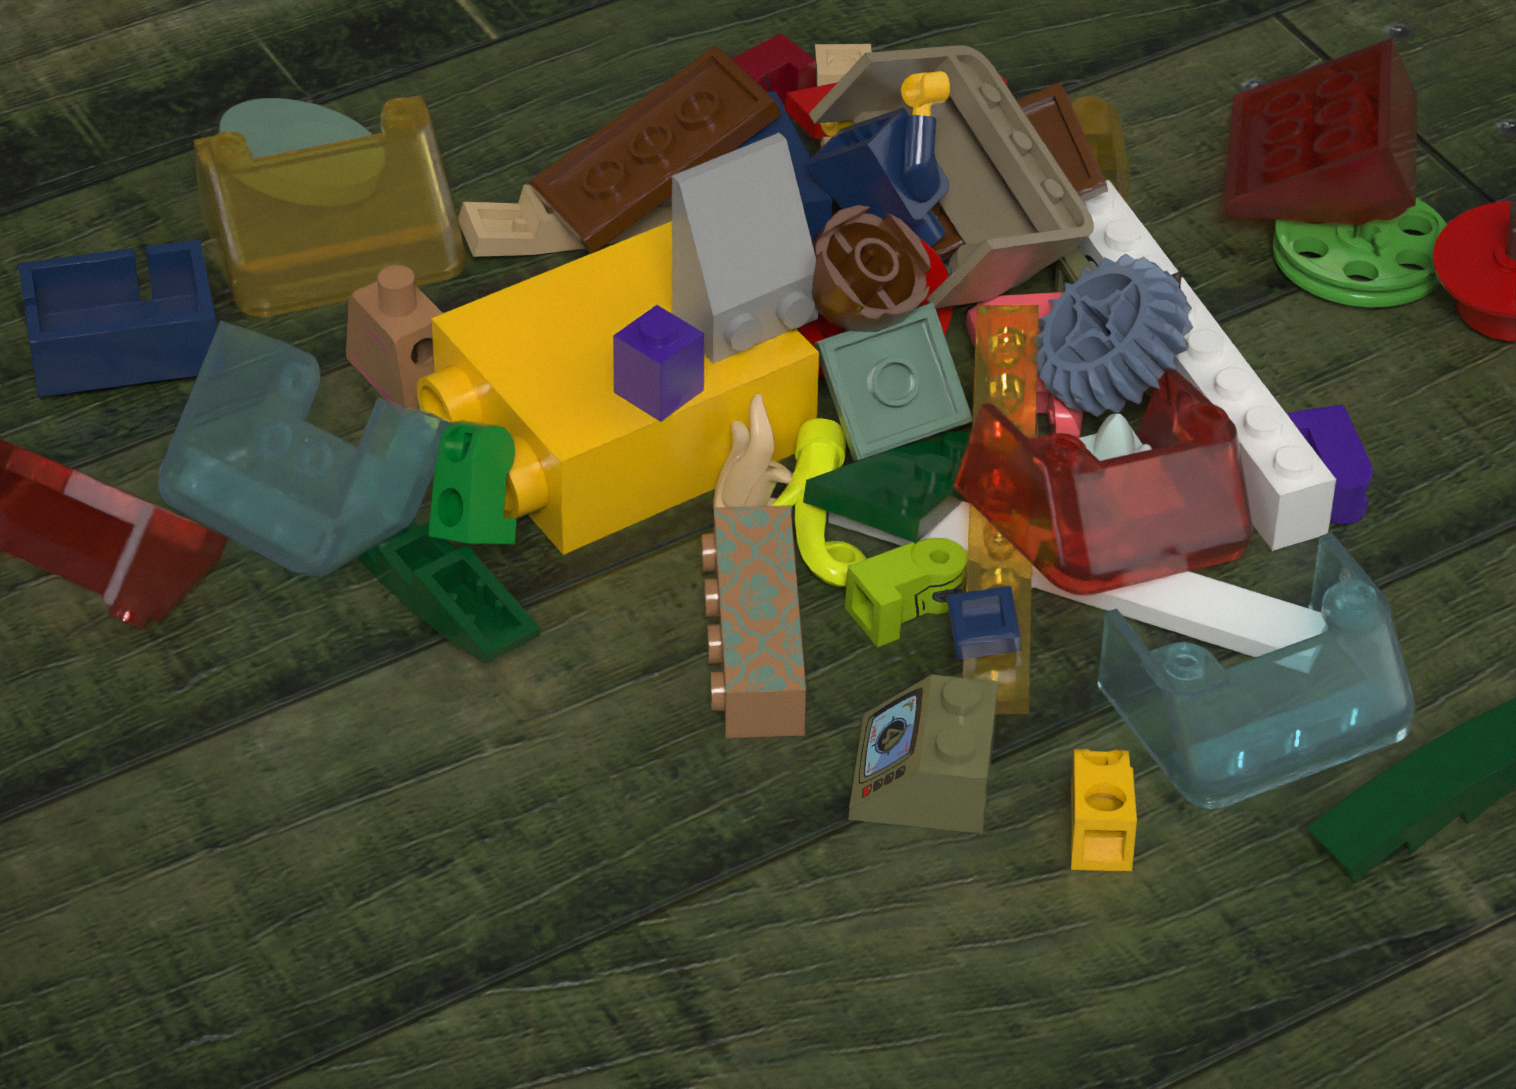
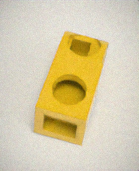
M1074 749L1071 773V870L1132 872L1137 815L1133 767H1130L1129 751L1112 750L1102 752Z

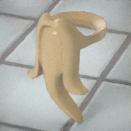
M756 394L752 398L749 407L751 437L746 426L739 420L731 424L732 448L719 473L714 491L713 509L716 507L770 506L777 499L770 497L776 483L781 482L787 485L793 481L791 478L793 473L784 465L771 459L774 451V439L761 394ZM795 505L791 508V513L795 511Z

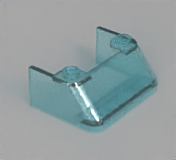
M1331 532L1321 535L1319 538L1309 609L1321 612L1322 618L1328 626L1327 632L1224 669L1208 650L1192 643H1172L1150 651L1117 608L1105 612L1098 687L1179 793L1188 802L1203 808H1223L1401 741L1411 731L1415 712V700L1388 600Z

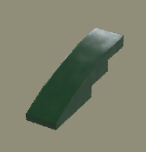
M395 498L341 524V541L378 581L416 616L451 643L482 662L488 663L540 636L541 627L467 544L455 550L446 539L428 536L430 521L419 526Z
M1516 698L1466 721L1425 744L1359 787L1307 827L1312 841L1356 883L1401 845L1412 854L1456 817L1459 816L1466 824L1471 823L1516 786Z

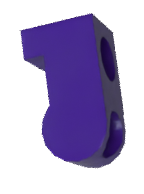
M1344 405L1286 413L1336 479L1330 522L1350 524L1359 521L1365 516L1367 511L1366 491L1370 486L1373 469Z

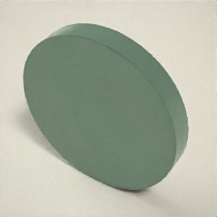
M255 99L233 106L222 116L215 142V151L220 163L241 183L269 197L311 207H342L353 205L369 198L379 186L385 163V154L381 144L365 127L329 108L292 99Z

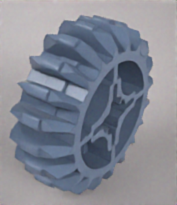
M1124 254L1116 262L1104 257L1095 271L1083 267L1079 280L1073 284L1064 282L1066 291L1059 299L1048 300L1051 307L1049 315L1036 321L1041 333L1030 342L1036 350L1032 363L1037 368V372L1040 375L1039 378L1044 382V387L1055 398H1059L1067 407L1074 408L1078 413L1087 411L1097 417L1106 409L1119 414L1127 400L1140 404L1145 390L1149 387L1160 389L1158 379L1165 371L1177 370L1173 359L1175 355L1188 349L1184 336L1193 329V325L1188 319V314L1192 307L1187 302V297L1179 288V283L1168 271H1163L1156 263L1150 262L1145 257L1133 259L1128 254Z

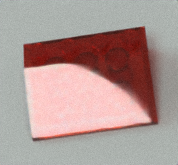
M1387 39L1233 96L1223 203L1228 216L1361 225L1376 219L1381 221L1394 219L1403 214L1408 208L1416 206L1417 92L1393 39Z

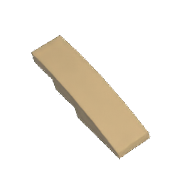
M523 185L518 203H462L458 222L473 257L537 255L586 248L535 195L530 185ZM672 196L607 244L624 241L671 222Z

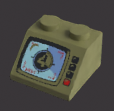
M930 675L864 713L848 820L983 834L995 733L998 681Z

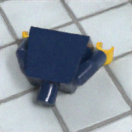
M943 71L911 74L903 81L901 85L902 98L908 106L913 107L912 115H909L903 107L859 123H855L854 120L820 123L825 134L832 136V138L804 165L842 209L857 205L868 206L870 208L865 213L874 214L882 219L890 213L901 219L930 247L938 242L946 233V229L931 210L949 190V180L935 157L937 118L930 117L931 105L944 103L948 99L950 82L947 74Z

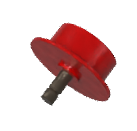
M1516 200L1494 202L1475 207L1449 222L1436 240L1433 252V265L1439 282L1455 298L1459 315L1471 328L1494 339L1516 342Z

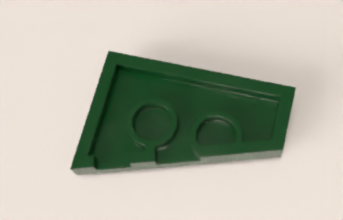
M945 430L807 479L803 502L917 543L998 471L1001 449L980 442L979 438L971 433Z

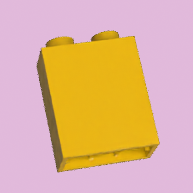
M672 221L431 318L434 372L421 377L417 382V398L428 428L438 442H440L441 435L446 427L459 420L497 425L505 428L511 434L514 441L515 457L513 466L506 476L504 516L518 519L528 514L563 555L715 489L719 473L732 448V422L737 420L742 422L748 429L749 436L751 437L749 407L752 398L756 394H761L763 398V404L774 439V451L771 459L776 462L795 454L799 428L805 422L817 419L819 352L797 329L790 330L716 363H712L704 355V391L661 422L614 393L613 335L655 305H659L672 313Z

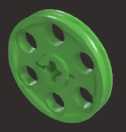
M1363 182L1323 184L1296 194L1282 206L1275 223L1273 254L1278 266L1290 280L1316 296L1358 307L1397 306L1418 300L1430 294L1441 284L1434 270L1433 252L1436 240L1447 224L1425 202L1391 187ZM1367 207L1375 210L1376 212L1363 213L1353 208ZM1316 218L1325 223L1310 224L1301 219ZM1402 230H1418L1426 235H1409ZM1313 252L1321 255L1322 257L1306 258L1299 255L1298 253ZM1415 264L1421 266L1424 269L1409 270L1403 268L1400 265ZM1361 275L1370 278L1372 281L1359 282L1347 276Z

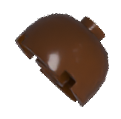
M857 205L839 210L817 232L812 240L816 264L811 294L815 303V309L829 323L845 331L878 332L901 323L927 297L930 288L929 286L925 289V274L931 269L930 260L919 237L901 219L890 213L884 219L874 214L865 213L870 208L868 206Z

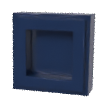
M1011 586L946 595L956 660L1022 651L1021 636Z

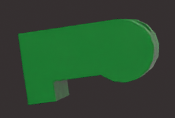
M465 420L455 421L446 427L440 438L437 461H435L428 536L462 543L515 544L516 518L504 516L506 476L513 466L515 457L514 441L511 434L505 428Z

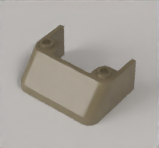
M965 45L868 52L852 66L809 113L814 124L854 120L855 123H859L903 107L909 115H912L913 107L905 103L901 94V85L908 76L917 73L943 71L947 74L950 82L948 99L944 103L931 105L930 117L937 118L935 157L949 180V190L938 202L965 242V245L959 247L950 258L952 274L927 298L929 304L934 303L935 308L992 300L1075 250L1093 232L1094 222L1090 212L994 66L983 54Z

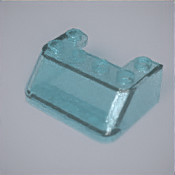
M220 320L162 462L158 476V488L162 499L168 505L288 570L314 578L324 577L410 525L419 510L433 476L441 435L452 422L422 409H412L377 398L358 446L306 421L320 383L319 364L312 354L288 342Z

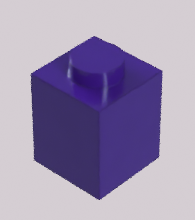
M655 305L613 335L614 393L658 421H663L704 391V333L659 305Z

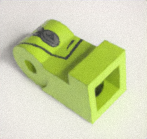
M935 537L917 543L912 542L849 565L847 570L845 609L877 648L900 639L901 623L926 613H947L946 595L964 593L967 553L957 542L947 538Z

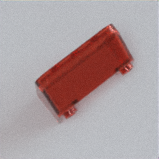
M1177 370L1165 371L1158 379L1160 389L1154 388L1137 434L1143 445H1150L1151 450L1100 461L1086 448L1079 438L1067 433H1054L1051 436L1029 439L990 402L980 406L954 484V488L1048 581L1057 588L1076 595H1094L1239 559L1245 554L1253 534V522L1236 426L1222 408L1214 405Z
M0 439V551L11 554L100 594L103 598L102 601L111 605L108 610L109 615L140 628H144L148 618L161 622L220 561L229 540L228 536L35 452Z

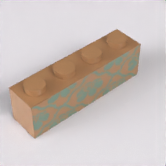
M791 506L714 508V534H702L701 537L703 572H715V579H704L705 617H718V625H707L708 664H721V672H710L711 712L724 711L725 738L805 736L806 684Z

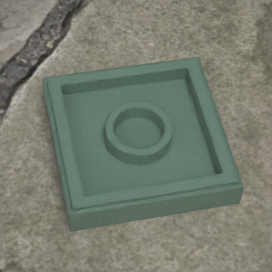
M934 303L914 309L901 323L878 332L850 330L813 343L815 349L819 352V361L853 461L973 421Z

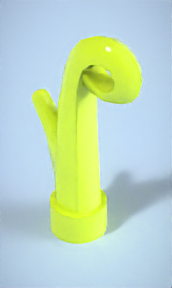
M818 418L805 422L799 428L795 452L797 462L791 476L793 481L787 484L781 495L770 506L790 505L792 508L795 505L797 544L804 562L811 573L824 583L834 587L846 588L848 566L863 561L866 557L860 549L844 541L825 542L824 536L828 511L803 502L806 480L840 468L845 460L846 438L842 426L835 421Z

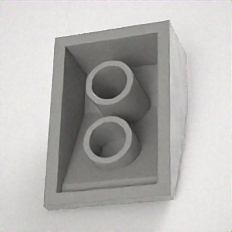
M780 133L774 134L672 176V314L704 333V355L712 363L745 351L818 319V311L815 309V303L811 294L816 257L787 140Z

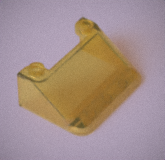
M422 95L409 98H395L386 102L380 114L382 130L380 134L259 158H253L245 137L237 132H222L215 136L193 140L201 214L235 304L242 312L255 317H270L347 301L355 290L378 281L377 276L379 272L385 267L392 265H402L410 268L414 272L416 286L453 278L464 269L466 251L431 116Z

